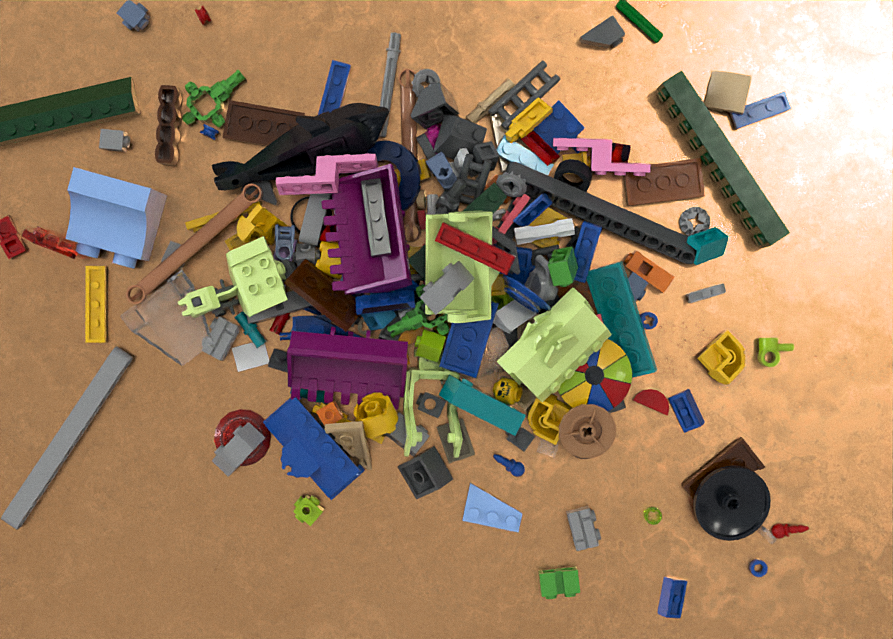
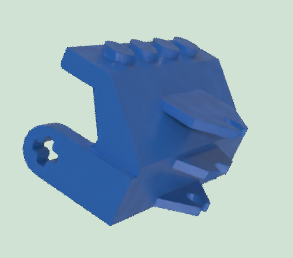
M297 397L293 400L289 398L263 421L268 430L283 446L280 459L282 469L284 470L286 466L292 468L291 472H288L287 475L296 478H308L310 476L331 500L365 471L361 464L356 466Z

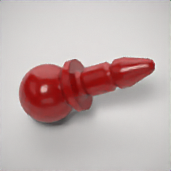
M777 523L771 528V533L775 538L781 539L785 536L790 537V533H803L809 530V527L804 525L789 527L788 523L785 525Z

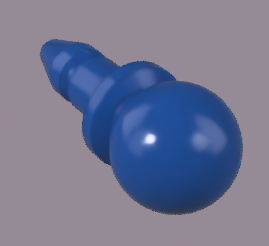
M493 455L494 459L505 466L506 471H510L513 476L520 477L524 474L525 466L523 463L516 462L514 459L508 460L501 455Z

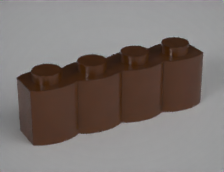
M161 85L158 92L160 106L157 111L159 125L156 130L158 144L155 149V159L161 165L175 166L179 158L177 145L180 140L178 126L181 121L179 107L182 102V94L176 86Z

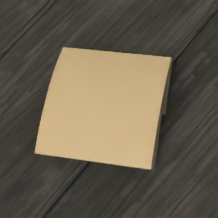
M713 70L704 104L711 110L719 112L728 111L742 115L752 76Z

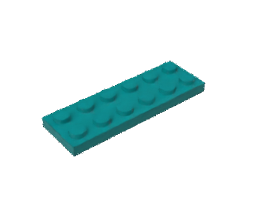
M620 261L589 270L587 282L597 313L601 314L603 324L612 334L608 339L620 346L626 353L632 368V378L656 372L657 367L623 262Z

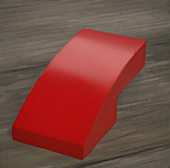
M10 215L0 219V245L8 259L26 251L23 240Z

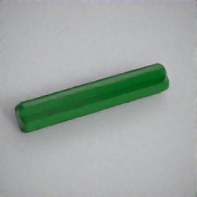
M620 0L616 4V7L654 42L657 43L662 39L663 33L626 0Z

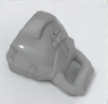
M537 255L535 258V268L529 273L530 275L525 286L544 301L554 300L558 288L553 286L548 267L549 262L542 255Z

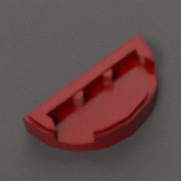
M642 390L632 399L668 416V400L658 390Z

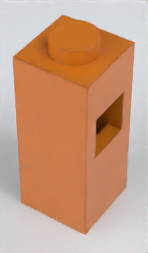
M634 251L633 254L630 252L623 261L626 263L624 265L625 269L636 273L646 280L648 285L660 293H664L674 279V276L638 251Z

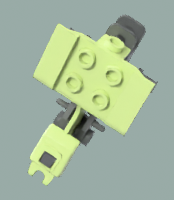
M263 236L226 253L229 275L233 285L226 287L221 279V289L214 288L213 286L204 287L187 293L185 298L178 301L180 306L187 305V310L183 311L182 315L194 318L210 311L212 314H215V317L226 314L228 309L234 315L233 307L239 304L248 317H252L273 306H276L278 311L285 308L283 302L288 300L284 282L297 266L294 262L286 259L282 261L274 260L273 254Z

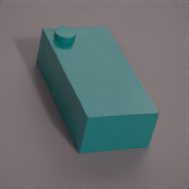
M450 374L439 393V396L449 403L516 436L526 417L525 414L511 405L505 404L473 387L472 382L464 378L460 380Z

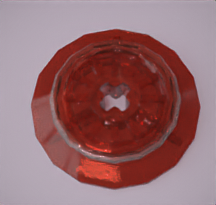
M239 409L229 412L219 421L215 429L214 442L217 449L221 445L226 446L235 436L233 432L240 425L244 427L248 422L251 423L265 439L240 465L248 466L257 463L265 456L270 447L271 433L263 423L264 419L261 415L251 410Z

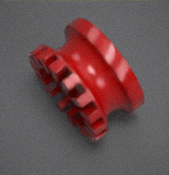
M201 6L200 10L195 9L202 25H205L206 21L211 22V18L208 16L209 14H206L207 11L204 6Z

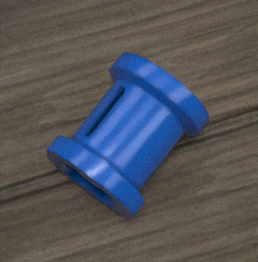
M645 312L640 315L645 329L656 327L658 319L654 313ZM645 316L652 318L650 326L649 324H644Z

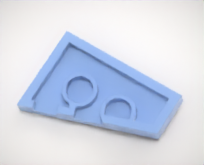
M470 483L462 521L519 533L522 512Z

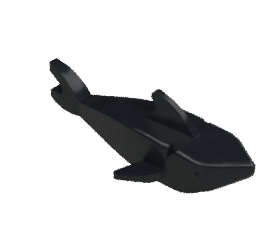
M351 103L317 116H296L295 120L298 125L274 140L245 164L234 161L213 164L212 169L217 176L214 178V183L218 190L226 191L243 187L250 182L275 180L276 177L316 174L317 156L365 154L377 142L389 115V110L386 107L366 103Z

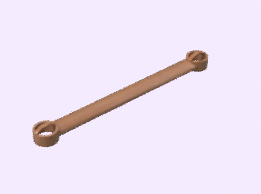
M404 69L398 77L401 89L402 145L408 148L417 159V122L411 118V113L416 104V94L412 91L413 84L410 85V73L413 76L416 73L411 69ZM404 73H406V86L401 82V77ZM416 200L405 211V217H403L404 230L409 225V239L406 238V240L410 242L416 241L421 235L417 215L419 209L417 208ZM413 225L417 226L418 235L415 239H413Z
M253 183L246 185L240 195L136 285L130 286L126 291L127 300L132 304L143 303L149 293L249 206L259 202L263 196L261 187ZM251 186H256L257 189L246 197L247 189ZM257 193H259L257 199L250 201V199H252ZM138 287L141 289L133 297L130 296L133 288ZM143 294L141 300L136 301V302L134 301V300H136L140 295Z

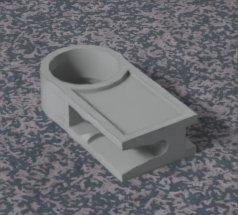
M724 283L687 293L686 296L689 298L688 303H693L726 293Z

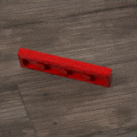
M445 222L442 223L435 239L436 242L505 275H508L516 257Z

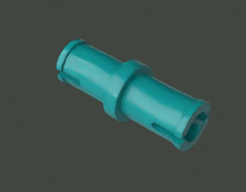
M243 311L234 317L243 328V333L249 336L256 348L267 342L257 329L256 323H248L247 315Z

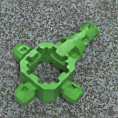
M237 69L229 78L223 79L221 82L218 81L211 88L201 86L198 89L195 83L188 82L185 85V89L190 96L187 98L186 105L191 111H187L183 115L182 120L187 125L195 122L196 118L202 123L212 121L217 127L221 128L225 124V119L220 114L224 109L223 102L231 96L233 88L246 78ZM208 93L217 105L207 115L202 116L194 104L203 94Z
M424 284L416 287L418 297L424 293ZM419 299L414 309L405 313L402 320L388 326L387 329L388 332H391V337L394 338L406 330H416L422 326L431 329L437 325V331L443 336L449 332V326L447 322H444L447 320V314L444 313L442 316L429 321L421 309L424 301Z

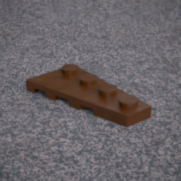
M740 437L683 483L682 487L694 500L699 484L708 474L716 469L738 465L756 471L766 467L746 441Z

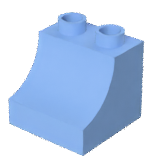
M73 167L67 189L70 195L71 209L65 239L78 242L75 253L98 258L100 249L114 252L112 263L134 269L137 259L149 261L167 195L148 187Z

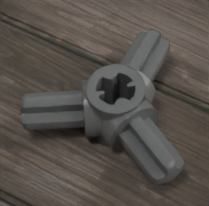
M458 178L450 190L442 192L435 203L437 210L435 214L455 212L460 203L459 196L467 185L463 179Z

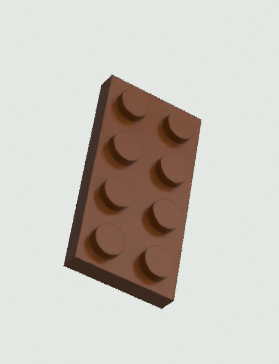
M701 158L650 164V172H645V176H635L634 172H626V175H624L628 206L705 196Z

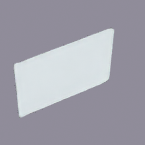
M513 300L499 309L496 315L508 330L512 331L535 316L536 313Z
M253 342L232 348L238 372L269 363L265 343L259 348H256Z

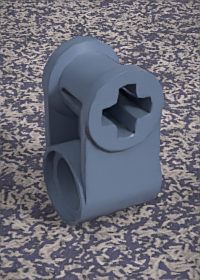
M441 151L425 162L444 189H450L457 180V177Z
M275 224V255L280 261L289 260L293 255L295 225L286 227ZM285 247L289 250L290 254L287 258H282L279 255L280 248Z

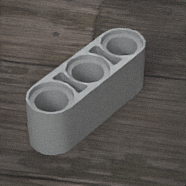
M332 193L310 194L299 235V242L318 247L324 228L323 218L328 213V209H322L321 201L331 200Z

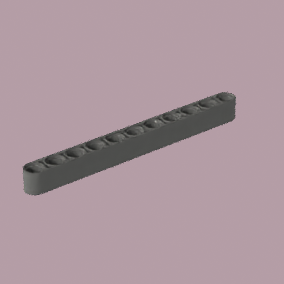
M517 162L508 164L505 172L510 174L513 171L514 175L520 174L522 179H526L525 184L528 185L525 192L526 195L536 199L545 193L552 201L551 206L595 225L602 226L604 229L686 264L694 263L697 250L686 243L688 236Z

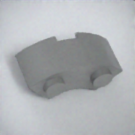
M460 261L454 265L449 263L442 270L444 274L434 283L430 281L423 288L424 293L420 298L435 315L452 302L454 297L475 279Z
M249 422L244 427L240 425L233 432L235 436L226 446L221 445L214 452L216 456L212 462L228 477L265 439Z

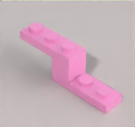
M553 138V146H557V150H569V147H576L577 151H588V147H592L591 171H595L596 175H606L607 171H614V175H626V172H634L635 176H645V172H650L649 163L611 162L612 139Z
M376 154L317 156L315 176L276 177L279 195L338 193L339 173H360L377 168Z

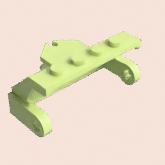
M477 210L426 215L425 286L430 281L433 283L444 274L442 270L449 263L454 265L458 261L475 278L463 291L461 290L454 297L452 302L438 313L447 314V322L466 323L490 320L491 286L500 272L436 242L437 234L442 223L445 222L492 245L493 212ZM425 304V314L433 315L432 310Z
M573 287L551 310L533 318L535 322L527 324L521 338L497 361L519 385L523 382L541 402L552 393L557 392L561 384L565 380L570 379L574 375L575 370L579 366L584 365L591 354L599 351L603 343L612 335L608 328L594 314V310L588 301Z

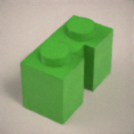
M573 246L553 251L552 258L548 263L553 286L560 285V287H566L573 283L578 270Z
M577 567L538 571L542 597L555 599L557 594H564L565 597H574L576 593H580Z

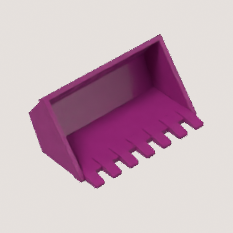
M388 164L339 178L338 193H332L333 200L321 201L322 209H334L335 216H325L323 218L325 226H336L337 232L325 234L327 242H338L339 248L327 250L329 258H340L341 264L330 266L331 274L343 275V281L332 282L333 291H345V294L383 293L412 285L408 258L410 245L406 244L403 223L405 211L401 209L397 174L394 171L393 165ZM380 178L391 255L372 258L361 181Z
M333 326L331 327L330 334L292 331L290 345L287 350L288 387H292L291 400L295 397L300 400V390L308 389L307 401L316 402L317 390L325 391L324 403L333 402L334 392H341L342 405H349L350 393L358 394L357 403L360 405L363 402L362 398L380 392L384 396L391 397L394 408L398 410L400 397L404 398L408 342L370 338L371 330L366 331V338L353 337V332L351 331L348 332V336L336 335V328Z

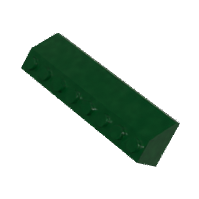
M132 77L1 106L0 147L140 115Z

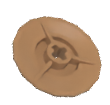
M581 404L571 408L563 416L559 424V439L562 446L571 455L579 458H595L604 454L612 447L616 438V424L612 415L605 408L595 404ZM590 427L591 431H586L584 433L583 428L588 429Z

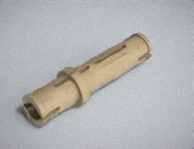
M507 78L484 101L477 103L478 106L465 116L466 119L476 124L485 114H489L488 110L510 91L515 84Z

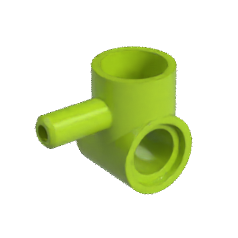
M759 338L757 360L762 366L774 367L780 361V353L778 351H793L794 344H778V338ZM767 352H771L773 356L770 362L765 361V354Z

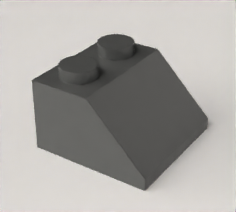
M438 82L428 85L427 88L421 91L411 113V118L424 129H428L432 125L441 123L444 115L456 116L460 113L453 94Z
M444 115L433 152L438 154L442 151L445 157L453 160L457 156L459 149L467 148L469 154H471L475 145L483 143L487 128L458 116Z
M435 446L397 466L416 499L439 490L453 480Z

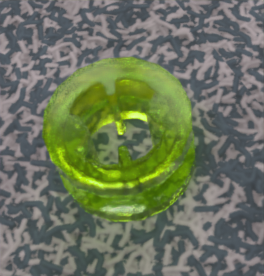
M651 506L645 510L644 518L649 524L656 525L662 520V513L658 508ZM655 511H657V519L654 520L652 518L651 520H649V512L654 513Z

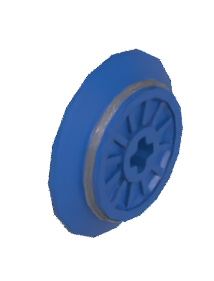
M502 276L507 284L504 286V291L518 303L534 313L541 312V309L551 310L550 306L530 289L509 276Z

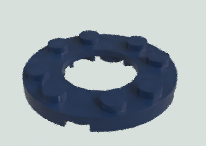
M385 140L377 141L367 153L376 154L377 162L387 160L397 166L401 177L399 185L401 209L407 211L417 199L421 188V169L418 160L408 148L399 143Z

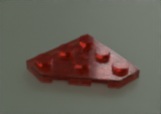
M27 226L22 234V237L75 259L78 252L71 248L72 244L63 240L59 242L60 238L51 233L47 235L48 231L39 226L36 228Z

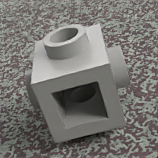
M306 243L296 244V252H293V261L297 263V267L305 259L316 267V262L321 257V252L317 250L316 246Z

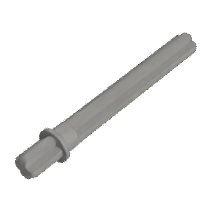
M396 32L390 34L389 48H386V51H388L380 101V106L388 108L389 113L399 53H401V50H399L401 34ZM389 115L379 137L386 136Z

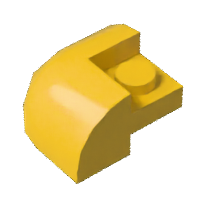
M257 204L247 218L241 215L237 224V235L246 244L264 236L267 244L272 245L275 242V224L286 227L288 225L268 209Z
M726 330L714 339L697 359L709 370L708 374L713 379L722 384H730L745 367V349Z
M553 394L543 402L536 397L528 414L529 425L535 435L556 445L559 440V424L563 416L572 407L557 400L558 396Z

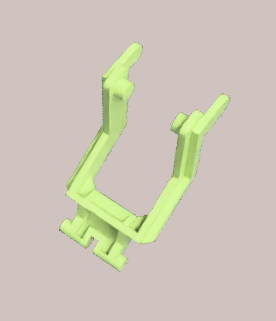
M414 349V357H418L417 367H409L406 371L403 415L407 433L404 456L409 457L411 446L415 447L417 442H422V432H417L413 412L414 383L419 379L447 380L449 374L458 379L460 378L458 372L439 367L444 350H442L438 362L416 356L417 349ZM448 402L447 417L451 433H448L447 441L448 443H453L454 458H458L463 437L457 406Z

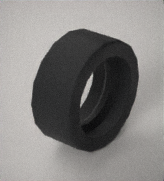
M569 159L559 163L554 178L587 192L592 180V172L585 163ZM574 173L580 176L583 182H571L563 174Z

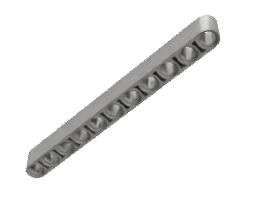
M117 346L111 351L3 513L1 520L16 530L23 525L133 359L131 355Z

